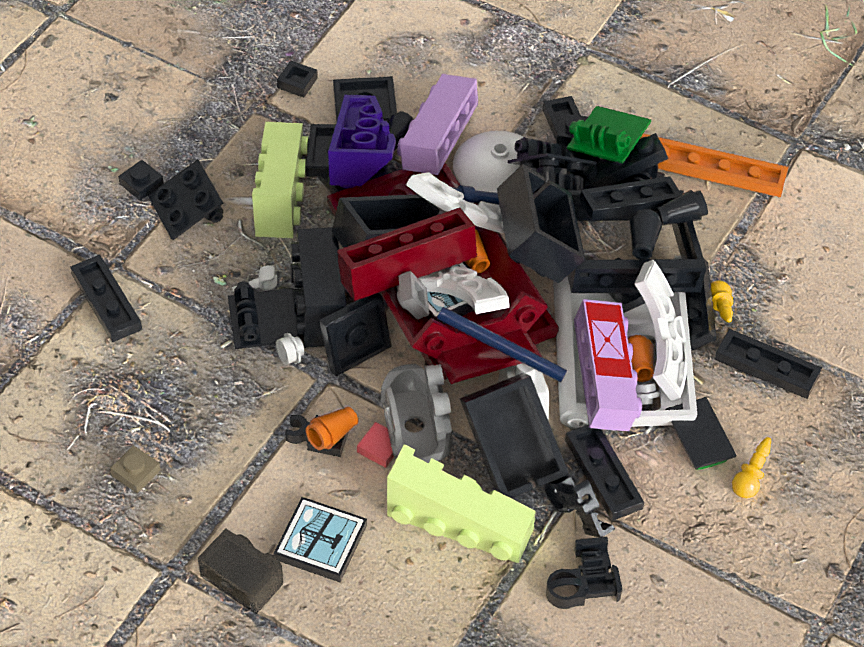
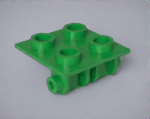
M596 106L585 122L578 120L571 123L569 132L574 135V138L567 146V149L623 164L650 125L651 119Z

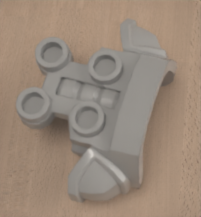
M417 364L401 365L392 369L382 384L380 398L393 455L396 459L404 444L415 449L413 456L427 463L430 462L431 458L440 462L450 454L453 438L449 417L451 406L448 393H443L442 385H444V378L440 364L424 366V369ZM417 418L422 420L425 426L421 431L413 433L406 430L405 423L410 419Z

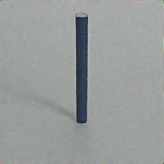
M442 307L438 314V320L559 382H562L567 373L566 369L445 307Z

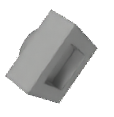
M411 271L398 275L400 290L397 291V298L401 307L407 309L417 320L428 316V296L425 285Z

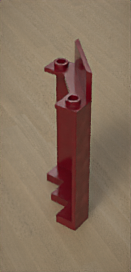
M450 181V183L448 184V186L453 188H457L459 186L458 184ZM475 225V229L479 232L488 260L490 261L489 267L484 272L477 274V276L486 280L492 278L500 284L509 297L510 308L476 314L473 311L463 317L542 357L527 331L548 308L547 304L522 266L508 256L507 245L501 234ZM396 286L381 291L410 346L436 358L450 384L522 363L448 324H442L432 318L428 320L427 317L417 320L407 309H403L399 304Z

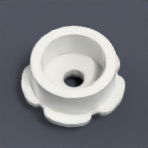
M285 333L283 338L276 341L277 352L283 364L287 365L293 362L297 364L301 361V356L304 355V346L298 336L293 337L290 333Z

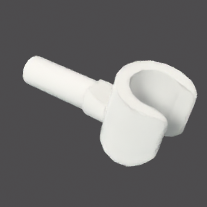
M269 265L261 267L259 278L253 279L248 283L253 289L260 288L263 291L274 290L277 286L275 268Z

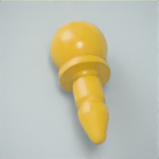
M713 281L711 283L713 309L719 311L720 317L727 323H730L733 317L731 287L724 281Z
M766 437L756 447V452L753 453L749 464L743 463L741 465L742 471L734 476L732 489L739 497L751 498L759 491V479L764 477V473L760 469H762L766 457L770 453V437Z

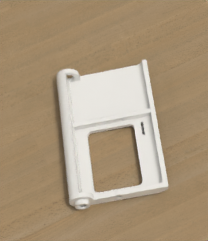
M681 255L675 256L674 259H681ZM566 276L559 284L553 281L555 322L559 326V332L556 336L557 365L567 370L562 382L558 381L559 412L561 423L575 430L589 425L574 318L583 299L615 301L609 293H571L568 276ZM685 292L673 293L674 296L670 297L676 317H682L686 336V343L682 344L683 361L687 362V374L681 398L671 401L659 386L661 408L656 411H641L640 417L635 419L631 427L672 425V420H695L697 417ZM646 303L623 313L624 317L628 319L627 338L633 335H643L648 339H652L655 342L657 357L655 329ZM683 403V410H665L668 407Z

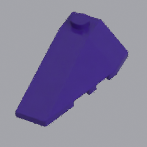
M344 95L328 150L330 185H339L342 188L362 186L392 160L396 139L394 134H391L389 131L388 122L383 119L382 109L375 96Z

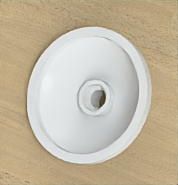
M489 131L467 139L460 145L454 155L453 175L460 185L472 186L475 190L497 193V188L520 167V165L509 164L508 160L517 159L514 145L523 136L508 131Z

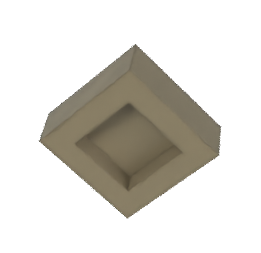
M133 445L110 468L112 477L138 494L161 469L158 461Z

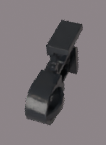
M564 476L544 485L546 495L555 509L561 513H570L573 510H577L576 513L581 518L582 527L586 535L603 537L615 530L612 524L604 523L597 518L598 513L594 512V510L598 509L600 505L587 479L576 485L571 476ZM588 495V499L582 500L583 496Z
M608 537L575 540L576 558H581L582 565L578 566V569H559L550 574L547 580L546 597L553 606L559 609H569L576 606H584L585 599L615 596L616 602L620 601L622 584L618 567L612 565L611 568L607 549ZM564 585H574L577 588V592L572 596L562 597L557 595L552 589Z

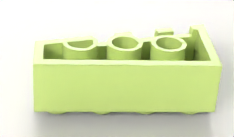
M265 122L261 154H259L258 172H256L255 176L256 188H253L252 192L255 237L293 238L295 225L300 226L301 207L297 206V201L303 202L304 183L299 182L300 178L306 177V159H302V155H307L309 136H303V123Z
M404 444L387 477V516L392 517L398 523L411 524L425 529L431 535L444 536L458 541L464 547L486 551L497 559L519 563L534 530L536 511L496 490L491 491L489 494L482 491L476 480L466 475L458 479L442 471L444 464L432 458L427 463L413 456L415 449Z

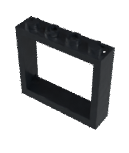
M568 190L572 194L577 221H591L579 200L581 190ZM634 214L593 221H630ZM693 221L672 224L681 259L584 260L568 275L571 293H640L635 286V282L643 264L654 260L659 266L673 293L701 292L706 264Z

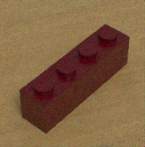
M459 207L337 250L341 283L354 301L399 286L398 275L411 271L417 278L476 258L475 225Z

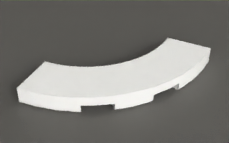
M429 172L412 175L406 185L442 210L448 212L460 207L474 225L504 233L499 205L483 201L479 205L463 200V193L443 183Z
M651 260L643 264L635 286L648 307L656 334L657 360L653 378L668 398L673 401L681 398L685 385L687 362L683 361L682 344L686 343V336L682 317H676L670 297L674 296L669 283L656 262Z
M453 265L450 270L442 269L418 278L427 288V292L444 293L460 298L467 302L476 314L510 308L509 297L501 285L492 278L486 280L477 276V271Z

